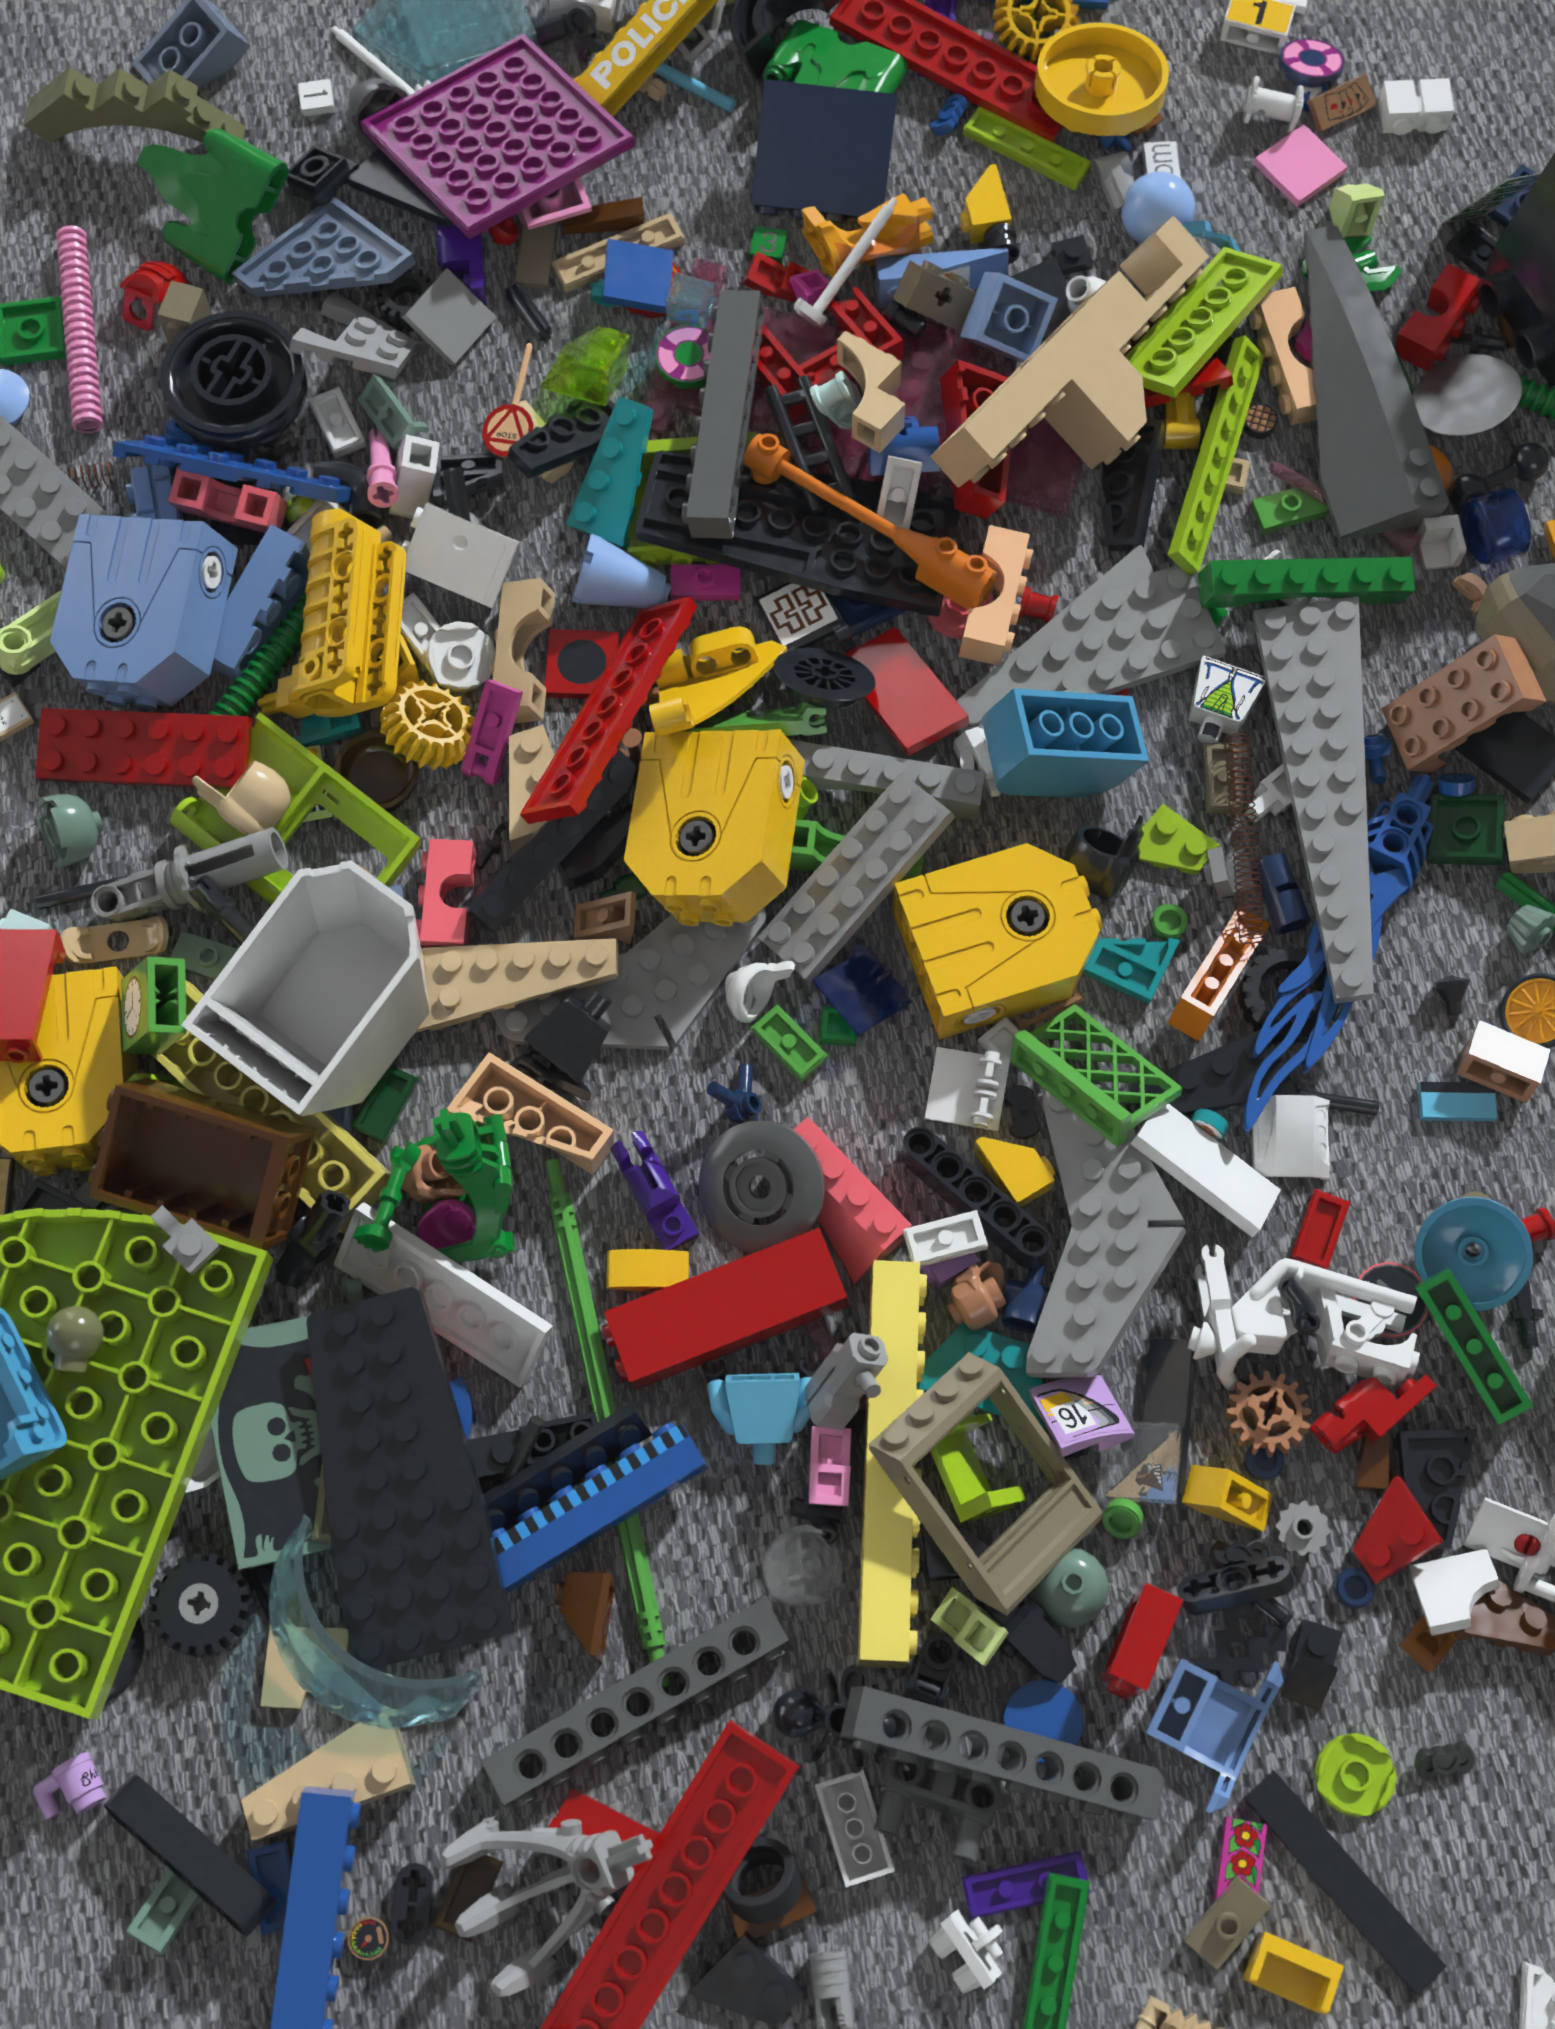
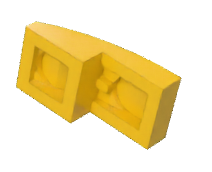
M656 1249L607 1251L606 1289L625 1291L661 1290L689 1279V1251Z

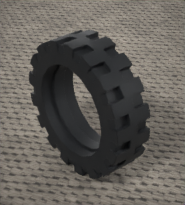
M1289 945L1283 946L1280 950H1277L1276 947L1266 951L1265 955L1256 957L1251 966L1248 967L1239 988V1006L1243 1009V1017L1247 1024L1251 1023L1254 1027V1032L1261 1030L1270 1014L1260 1000L1259 988L1262 980L1268 974L1279 969L1295 970L1305 959L1306 948L1301 947L1300 950L1294 949V946ZM1325 967L1313 983L1318 991L1322 990ZM1317 1011L1311 1018L1307 1019L1292 1045H1296L1299 1042L1307 1043L1314 1026ZM1275 1018V1020L1270 1025V1028L1273 1027L1276 1023H1278L1280 1019ZM1289 1022L1276 1035L1272 1043L1282 1042L1293 1022Z

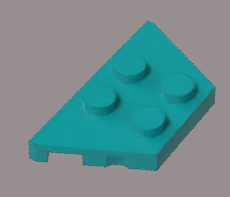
M962 1323L925 1361L922 1382H917V1390H924V1392L933 1386L968 1352L1000 1367L1042 1428L1048 1431L1030 1399L1029 1389L1043 1384L1042 1378H1029L1026 1374L1027 1353L1030 1344L984 1329L972 1331L967 1328L965 1323ZM989 1396L976 1407V1409L1003 1417Z

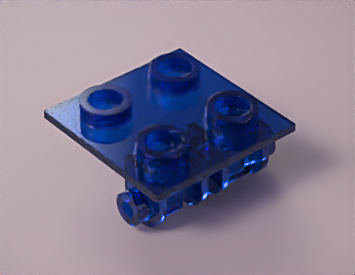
M863 943L857 945L852 950L854 956L812 980L858 1036L912 1003L906 994L907 989L902 987L892 977L893 972L891 970L885 971L887 965L884 962L879 964V959L872 952L873 949L870 946L866 947Z

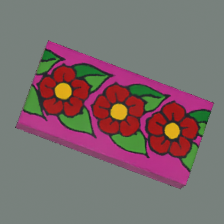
M1225 1817L1214 1901H1216L1236 1876H1239L1259 1894L1267 1831L1266 1824Z

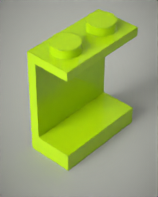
M972 1411L930 1450L960 1523L992 1517L1027 1501L1021 1486L992 1491L968 1436L969 1432L991 1422L990 1414L974 1415Z

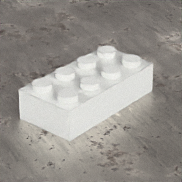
M862 1769L857 1774L850 1773L814 1785L845 1888L894 1872L884 1835L873 1829L878 1815L864 1770Z

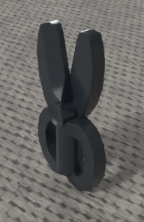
M531 1045L526 1046L521 1056L516 1057L510 1064V1066L517 1070L518 1067H522L536 1078V1082L573 1105L575 1104L567 1093L588 1101L591 1099V1092L582 1081L578 1084L566 1073L557 1071L558 1067L550 1060H548L550 1066L547 1069L531 1055H543Z

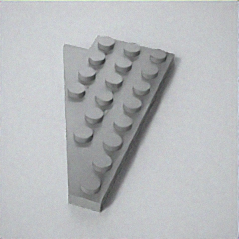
M1137 546L957 700L969 716V724L956 730L958 736L964 731L975 727L983 729L981 720L984 714L1013 688L1064 691L1087 686L1088 692L1091 694L1110 695L1126 688L1138 686L1199 666L1203 655L1215 660L1225 657V646L1208 608L1201 607L1199 588L1193 575H1187L1178 565L1154 572L1143 546Z

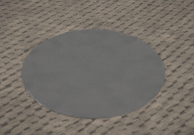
M1480 354L1462 355L1447 359L1433 366L1416 386L1412 397L1422 425L1427 429L1451 436L1472 435L1495 427L1512 414L1521 399L1522 382L1516 370L1499 358Z

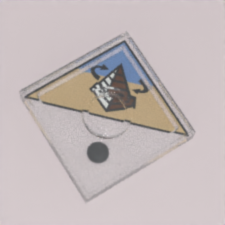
M1128 1422L1135 1433V1438L1101 1451L1097 1498L1104 1501L1126 1498L1139 1503L1176 1504L1182 1426L1178 1423Z

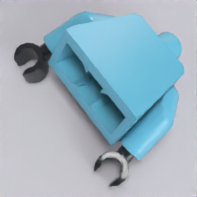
M802 1357L799 1362L798 1373L727 1375L725 1364L721 1359H719L720 1371L716 1374L708 1373L707 1363H703L702 1371L705 1379L709 1382L707 1389L711 1412L726 1433L735 1435L737 1444L753 1445L754 1464L770 1465L776 1463V1443L792 1442L793 1433H798L805 1427L810 1418L808 1407L810 1402H807L805 1386L822 1364L820 1359L817 1360L815 1371H807L804 1368L805 1357Z

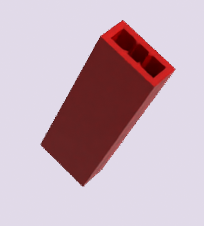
M817 1228L604 1311L608 1323L602 1325V1330L609 1347L616 1345L620 1359L614 1362L622 1383L629 1380L633 1389L638 1390L702 1365L704 1362L707 1363L849 1307V1302L821 1230Z

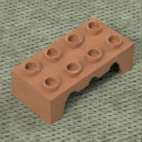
M1494 634L1381 708L1407 771L1431 773L1446 764L1445 761L1438 757L1441 753L1456 748L1467 741L1468 736L1481 732L1496 723V719L1500 716L1512 712L1532 711L1545 703L1546 699L1517 638Z

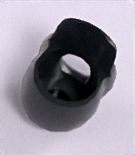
M1139 815L1135 825L1130 826L1124 839L1109 830L1090 825L1082 826L1072 836L1066 846L1063 860L1074 864L1078 875L1085 877L1090 894L1097 895L1103 901L1109 903L1119 897L1140 857L1139 845L1144 836L1142 831L1143 816Z

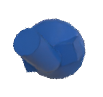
M1383 734L1364 736L1365 759L1369 761L1372 782L1374 784H1382L1387 779L1383 756L1391 755V740L1383 739Z

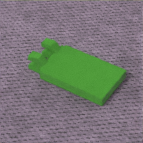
M802 701L798 708L716 713L695 725L694 728L690 729V732L768 731L781 729L785 736L799 735V733L804 736L827 733V725L823 716L826 715V707H818ZM813 714L820 715L813 719L810 718Z

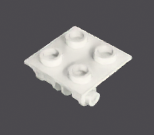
M937 1047L925 1119L998 1132L1010 1059L999 1057L1000 1053L994 1051H985V1055Z

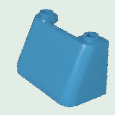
M0 1308L1 1481L63 1447L67 1441L65 1428L12 1319L2 1308Z

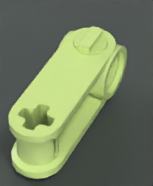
M61 591L0 629V667L3 671L14 675L23 674L56 652L50 643Z

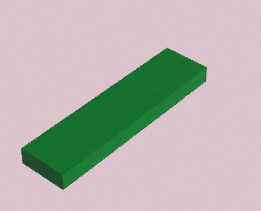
M1050 1872L1047 1874L1021 2029H1066L1090 1881Z

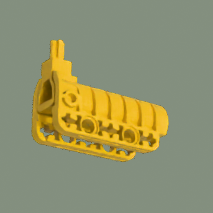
M342 509L321 511L311 521L310 557L307 564L308 580L305 586L306 602L303 609L304 624L303 632L301 633V656L299 663L292 666V675L278 679L277 692L263 695V698L258 699L257 704L262 708V714L265 716L284 712L296 719L313 713L322 717H343L383 706L393 698L396 691L407 559L406 551L392 541L381 543V532ZM388 585V593L382 597L383 590ZM383 649V658L377 662L378 654Z

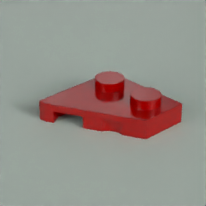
M1396 1476L1392 1479L1356 1542L1353 1551L1373 1582L1378 1585L1444 1541L1400 1476Z

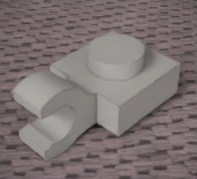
M163 1205L151 1216L171 1237L163 1247L192 1276L221 1249L219 1244L193 1218L182 1226Z

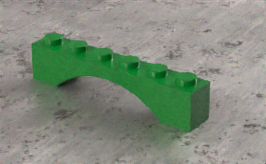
M1412 557L1210 560L1197 574L1199 598L1202 608L1238 607L1269 600L1301 597L1342 599L1359 596V602L1365 605L1397 604L1416 591Z

